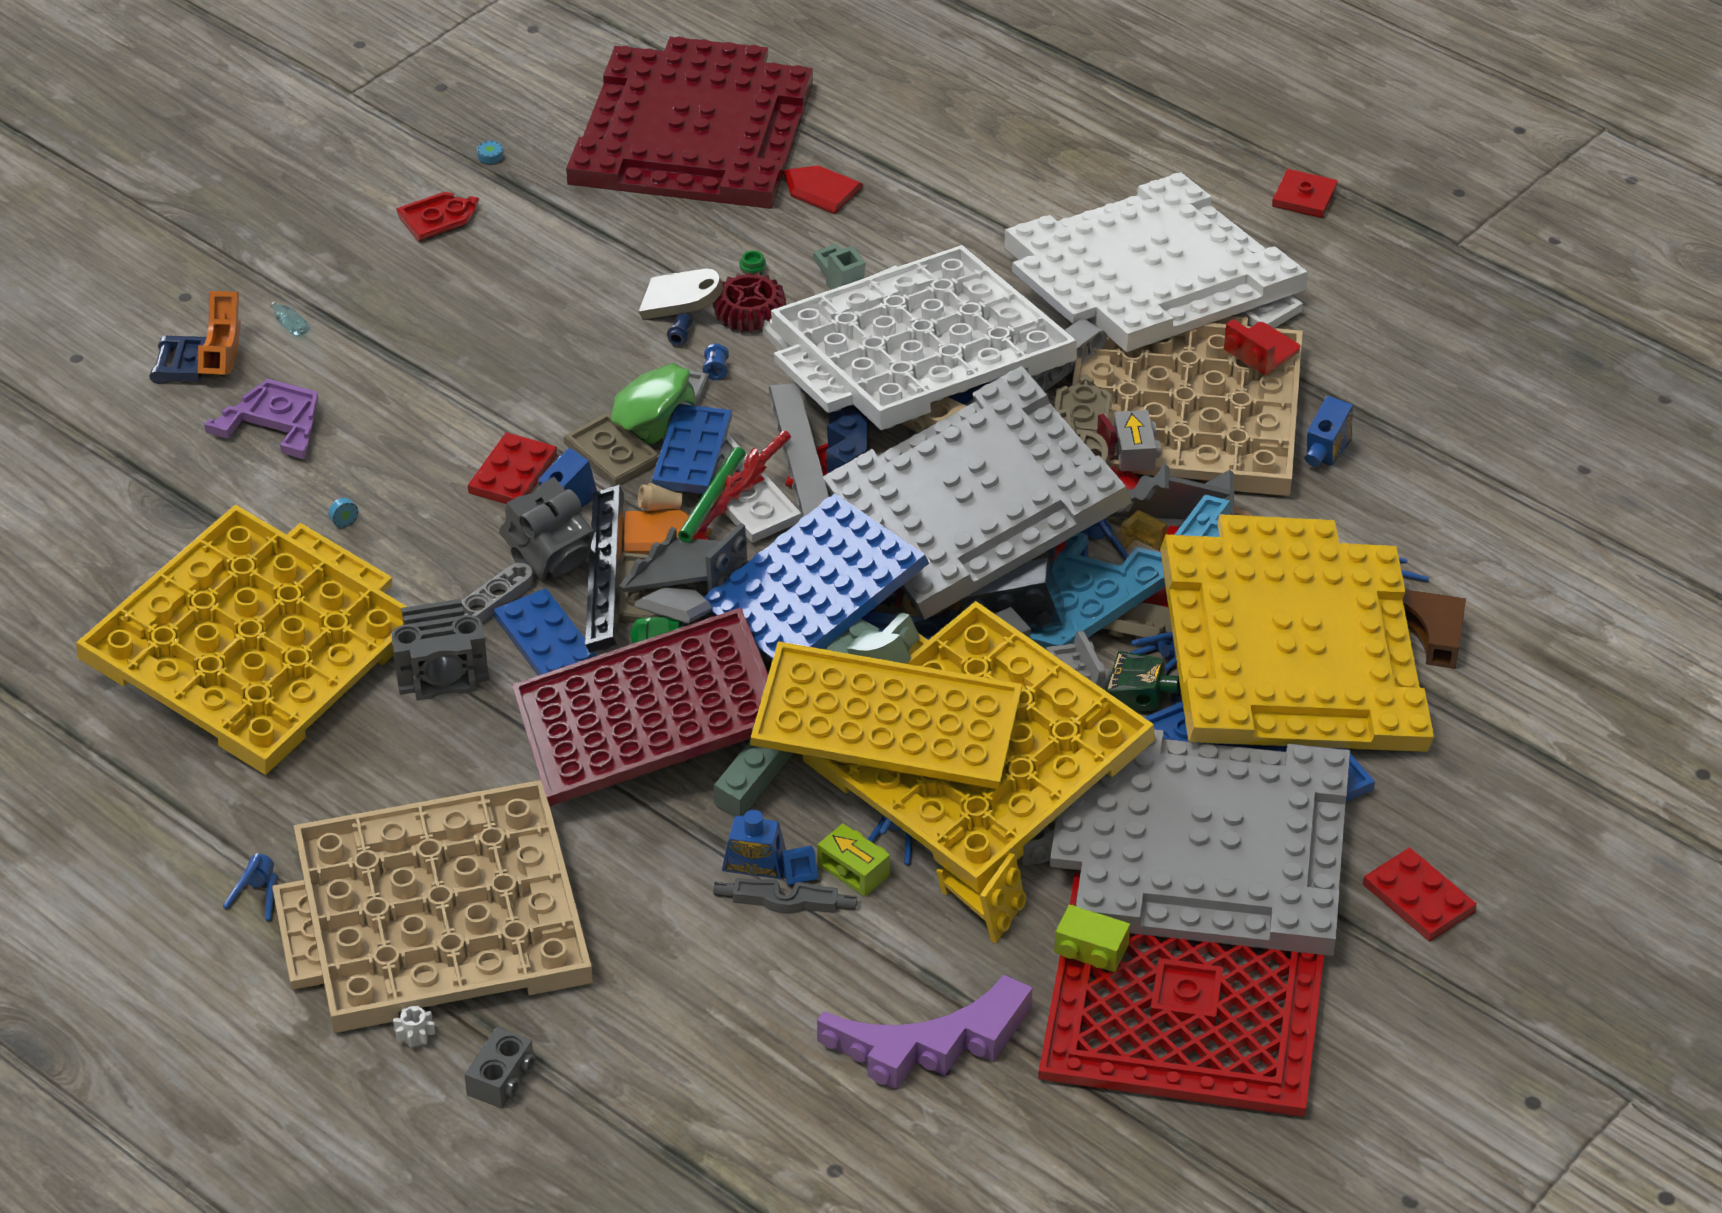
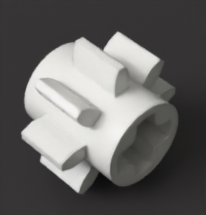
M419 1006L401 1009L400 1018L393 1019L397 1041L404 1040L409 1047L427 1044L428 1035L435 1034L432 1012H424Z

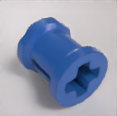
M710 344L704 351L706 362L703 365V373L709 374V379L720 380L727 374L725 362L729 358V351L721 344Z

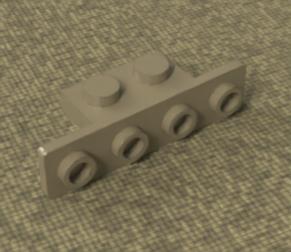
M1141 602L1103 628L1108 629L1107 634L1124 637L1126 633L1135 635L1136 640L1169 633L1172 631L1169 607Z

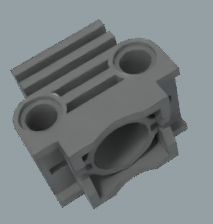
M461 599L401 608L403 625L397 627L392 632L396 678L400 695L415 692L416 701L431 699L445 693L462 694L476 691V682L489 680L486 640L482 622L476 616L464 615Z

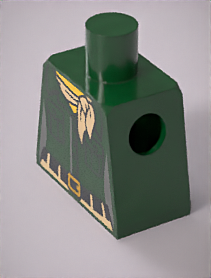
M1118 651L1106 689V692L1135 712L1157 710L1160 708L1164 693L1179 694L1181 691L1179 676L1167 675L1163 659Z

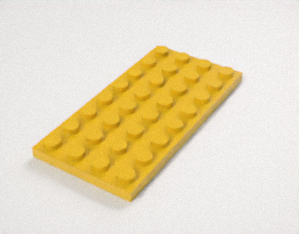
M778 641L751 734V745L999 789L1022 692V684Z

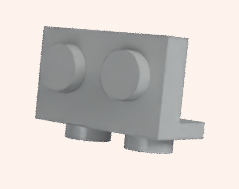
M1084 631L1076 632L1073 644L1046 647L1047 651L1101 687L1102 680L1106 676L1105 666L1103 662L1099 661L1095 654L1093 643L1088 641Z

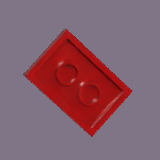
M505 432L469 482L468 493L503 504H507V502L518 496L530 494L537 485L539 478L546 472L557 456V446Z
M1411 847L1366 874L1363 878V885L1429 942L1476 912L1477 903Z

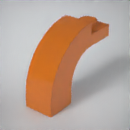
M209 291L208 332L204 345H198V373L230 374L233 370L240 338L241 320H238L239 292Z

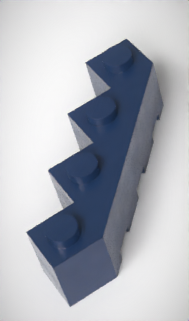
M853 404L839 411L828 413L827 474L852 461L859 455L868 452L869 419Z

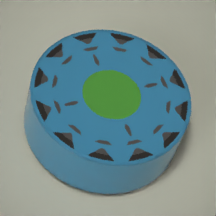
M485 141L479 144L477 147L479 161L485 164L498 163L504 156L503 146L496 141Z
M349 498L336 500L328 511L329 519L339 528L352 525L359 514L358 507Z

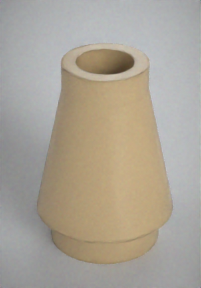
M652 483L641 485L638 493V507L644 508L645 511L680 510L681 493L673 492Z

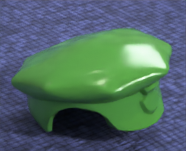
M671 363L641 374L615 396L611 422L626 430H631L646 444L659 441L668 431V419L675 407L681 402H688L692 406L695 405V391L692 384L688 381L690 371L675 363Z

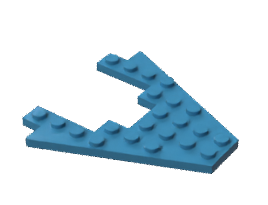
M1204 495L1175 535L1220 537L1217 521L1220 514L1228 515L1232 510L1230 500ZM1078 533L1067 539L1066 547L1056 557L1052 569L1064 599L1063 624L1032 630L1030 639L1046 649V647L1073 644L1077 631H1084L1086 637H1090L1165 587L1161 553L1135 547L1124 563L1119 566L1080 556L1089 543L1087 534Z

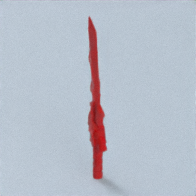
M783 430L761 453H758L757 448H753L746 457L744 470L739 473L735 472L732 477L730 475L727 476L726 489L719 496L695 535L702 532L706 535L709 524L715 517L727 511V504L731 499H738L739 494L752 490L754 485L765 479L761 474L767 468V466H764L766 461L791 439L789 432Z

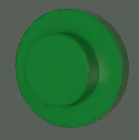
M747 251L742 255L739 267L743 272L755 275L765 270L766 260L759 251Z

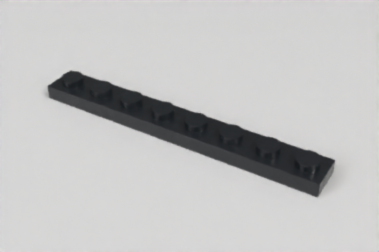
M620 485L593 493L591 528L595 533L591 543L585 636V646L589 653L618 645L619 585L624 492Z

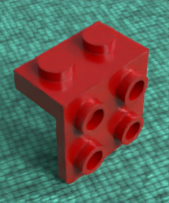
M1234 319L1226 323L1224 350L1265 376L1300 352L1301 346L1299 343L1265 322H1258L1250 328Z

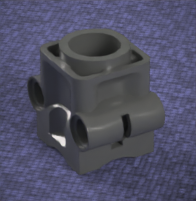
M553 477L542 483L533 493L518 496L507 502L505 508L506 522L501 525L499 534L511 547L510 551L514 561L529 565L540 581L546 582L553 577L559 578L569 574L586 560L591 552V543L595 532L580 514L582 506L577 495L570 489L565 491L556 478Z

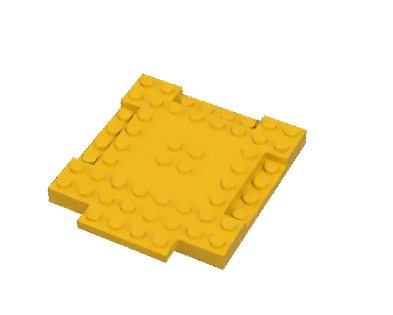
M235 504L76 642L77 658L123 687L130 683L216 736L219 747L264 775H267L306 738L305 730L377 662L384 665L394 655L392 632L397 627L403 625L401 608L408 606L384 593L392 586V577L321 534L302 523H299L288 534H285Z
M1220 514L1217 521L1220 537L1165 534L1160 552L1188 742L1272 746L1295 744L1323 748L1428 752L1434 739L1425 688H1420L1409 636L1403 605V597L1406 592L1397 546L1339 543L1335 520Z
M975 601L929 640L919 634L920 639L908 651L911 659L906 664L1022 684V692L999 789L803 754L802 756L806 764L843 792L848 793L851 790L931 850L936 862L980 893L987 886L1009 853L1015 854L1016 860L1023 856V846L1103 776L1106 774L1110 777L1116 775L1155 741L1154 724Z

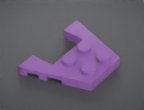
M267 379L242 396V402L235 407L228 406L222 410V416L215 421L212 418L204 424L206 433L229 439L241 421L288 433L280 444L281 453L305 459L319 402L318 392Z

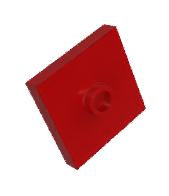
M1287 168L1272 199V206L1323 218L1336 191L1338 180Z

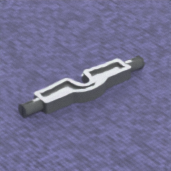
M736 878L734 884L715 881L713 895L733 896L734 903L762 905L769 910L779 913H796L802 910L834 913L836 907L856 909L857 895L838 894V889L835 887L817 886L797 882L793 886L792 892L786 896L780 894V883L773 879Z

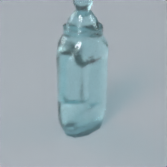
M271 303V308L274 309L277 321L291 334L302 336L309 331L310 326L308 322L294 309L283 304Z

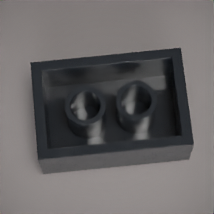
M1047 558L1028 561L959 600L963 610L967 609L975 601L994 614L1011 607L1031 628V631L1063 624L1064 599Z

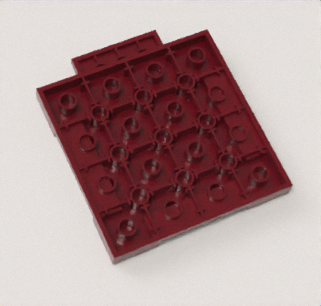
M670 36L664 51L650 48L614 46L603 74V86L583 137H578L566 167L567 185L772 209L783 178V171L786 168L813 86V68L800 65H782L774 62L766 63L768 47L734 44L732 42H715L706 39H689L680 36Z

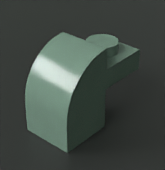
M836 243L814 252L813 260L826 275V285L831 290L864 279L866 262L853 246L841 249Z
M900 613L883 632L864 629L847 647L849 654L906 664L911 659L908 651L920 637L910 615Z

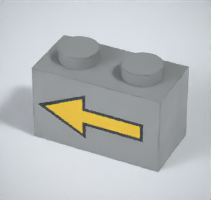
M1149 411L1114 412L1113 426L1118 436V442L1115 443L1120 471L1154 470L1156 458H1159L1161 455L1160 441L1154 439L1156 438L1155 421H1150Z

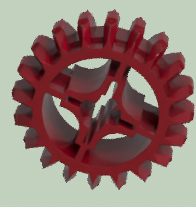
M747 272L746 275L741 276L737 273L735 278L727 277L726 282H722L723 290L720 296L713 302V309L716 319L721 321L722 326H729L730 330L739 329L740 333L744 330L750 331L752 334L753 330L763 332L764 320L770 323V319H772L771 310L785 306L786 297L783 287L778 285L777 280H770L769 275L761 277L759 272L755 275H750Z

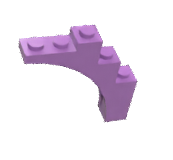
M1003 975L987 993L972 1004L947 1016L926 1022L904 1025L862 1023L847 1020L824 1011L817 1019V1041L829 1049H835L851 1056L857 1062L868 1064V1077L879 1084L887 1085L897 1090L916 1063L921 1064L927 1070L946 1075L964 1049L969 1050L976 1056L984 1057L994 1062L1031 1010L1033 987Z

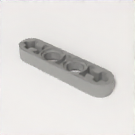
M515 563L503 570L462 600L464 615L476 616L483 623L494 615L493 609L512 602L530 589L533 585L532 568L525 563ZM495 590H504V591H506V592H505L504 594H502V595H493V594H492V592L495 591ZM474 605L484 606L482 610L478 611L470 609Z

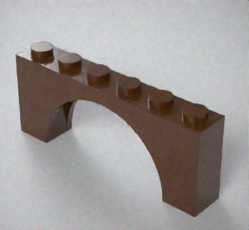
M1405 589L1403 605L1408 629L1421 642L1425 651L1426 665L1456 669L1466 598Z

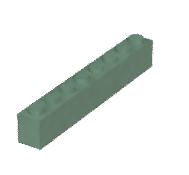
M860 619L832 641L826 650L849 654L847 647L864 629L879 631V629ZM750 741L714 784V804L734 817L744 816L794 753L752 746Z

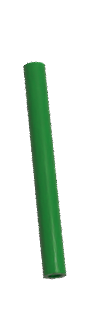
M741 447L733 448L678 533L681 541L687 543L692 540L725 489L727 476L730 475L732 477L746 456V452Z

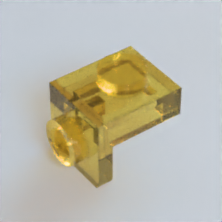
M1139 510L1130 518H1126L1120 527V534H1122L1121 544L1124 548H1128L1134 540H1137L1159 551L1167 533V523Z

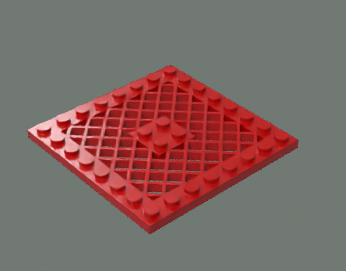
M1075 873L1069 902L1073 906H1076L1081 873ZM1136 934L1129 938V945L1125 953L1127 952L1133 959L1126 963L1121 960L1116 972L1110 971L1105 973L1101 968L1060 955L1038 1079L1305 1117L1324 955L1292 951L1291 960H1289L1284 955L1288 951L1263 948L1266 952L1257 956L1252 951L1255 947L1232 945L1233 948L1225 952L1219 946L1222 943L1200 941L1199 945L1192 947L1187 942V939L1169 938L1160 943L1155 936ZM1146 942L1151 949L1142 953L1137 946ZM1178 947L1183 954L1174 957L1169 951ZM1208 951L1216 957L1209 962L1201 956ZM1242 955L1248 962L1239 966L1234 959ZM1158 958L1157 967L1151 962ZM1275 960L1280 967L1272 971L1266 964ZM1222 966H1225L1230 971L1228 974L1222 976ZM1142 967L1147 974L1138 978L1132 971ZM1255 970L1263 976L1256 981L1248 975ZM1090 973H1092L1097 979L1089 983ZM1286 975H1288L1287 985L1281 980ZM1124 977L1129 984L1120 988L1114 981ZM1237 980L1245 986L1238 991L1230 985ZM1155 982L1152 992L1147 986ZM1271 984L1277 992L1269 996L1263 988ZM1105 987L1111 994L1101 998L1096 991ZM1221 990L1227 997L1219 1001ZM1138 992L1143 999L1134 1003L1128 996ZM1254 995L1259 1002L1250 1006L1244 999ZM1087 997L1092 1004L1085 1008ZM1283 1000H1285L1284 1010L1278 1005ZM1120 1002L1125 1009L1115 1013L1110 1006ZM1236 1005L1241 1012L1232 1016L1227 1009ZM1151 1007L1150 1018H1148V1016L1143 1012L1145 1009ZM1268 1009L1274 1017L1265 1021L1259 1014ZM1101 1012L1107 1019L1097 1024L1092 1016ZM1218 1016L1223 1023L1214 1027L1213 1025L1216 1024V1017ZM1134 1017L1139 1024L1130 1028L1124 1021ZM1250 1020L1256 1027L1247 1031L1241 1024ZM1166 1021L1172 1028L1163 1033L1157 1026ZM1083 1023L1088 1029L1080 1033L1081 1025ZM1282 1025L1281 1036L1274 1030ZM1199 1026L1205 1033L1195 1037L1190 1030ZM1115 1027L1121 1034L1111 1038L1106 1031ZM1232 1030L1238 1037L1229 1042L1223 1035ZM1148 1031L1154 1039L1144 1043L1138 1036ZM1265 1035L1271 1042L1262 1047L1256 1039ZM1181 1036L1187 1043L1177 1048L1172 1040ZM1097 1038L1102 1045L1092 1049L1087 1042ZM1214 1041L1220 1048L1210 1052L1204 1045ZM1130 1042L1135 1049L1126 1054L1120 1047ZM1245 1045L1253 1052L1246 1057L1238 1051V1049ZM1163 1047L1168 1054L1159 1059L1153 1051ZM1279 1050L1277 1062L1271 1054ZM1195 1051L1201 1059L1192 1063L1186 1056ZM1229 1056L1235 1063L1225 1068L1219 1060ZM1261 1060L1268 1068L1258 1072L1252 1065Z

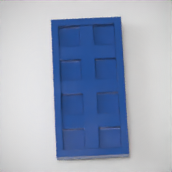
M678 404L674 409L652 477V484L668 490L704 494L714 479L732 420V410Z
M547 588L493 609L496 621L538 676L598 656L596 652L589 653L585 646L584 636Z

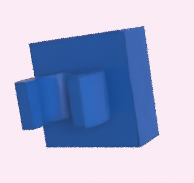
M812 845L781 851L784 877L787 885L818 879L815 851Z

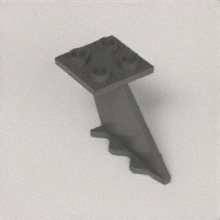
M1164 464L1155 477L1151 478L1145 475L1141 477L1134 489H1127L1132 503L1108 517L1187 519L1204 495L1230 500L1232 510L1228 515H1234V472L1228 470L1209 482L1202 484L1169 476V466Z
M740 523L722 541L692 539L687 543L681 541L677 537L676 528L671 527L666 539L662 543L655 542L652 545L648 557L644 560L638 558L634 562L630 574L619 585V589L623 592L706 580L708 592L715 587L722 586L735 570L748 563L745 525Z

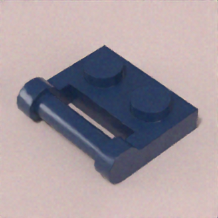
M162 336L158 344L159 354L157 361L149 375L150 380L155 384H162L166 380L199 381L201 373H198V345H204L207 337ZM175 349L176 353L172 367L167 366L170 353Z

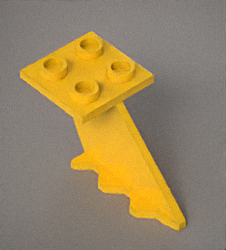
M1008 854L987 886L980 893L976 892L946 868L944 870H936L941 893L948 895L950 890L983 918L987 924L990 941L993 943H997L1003 933L1009 929L1011 921L1025 905L1026 894L1023 891L1020 878L1021 872L1018 869L1015 854Z

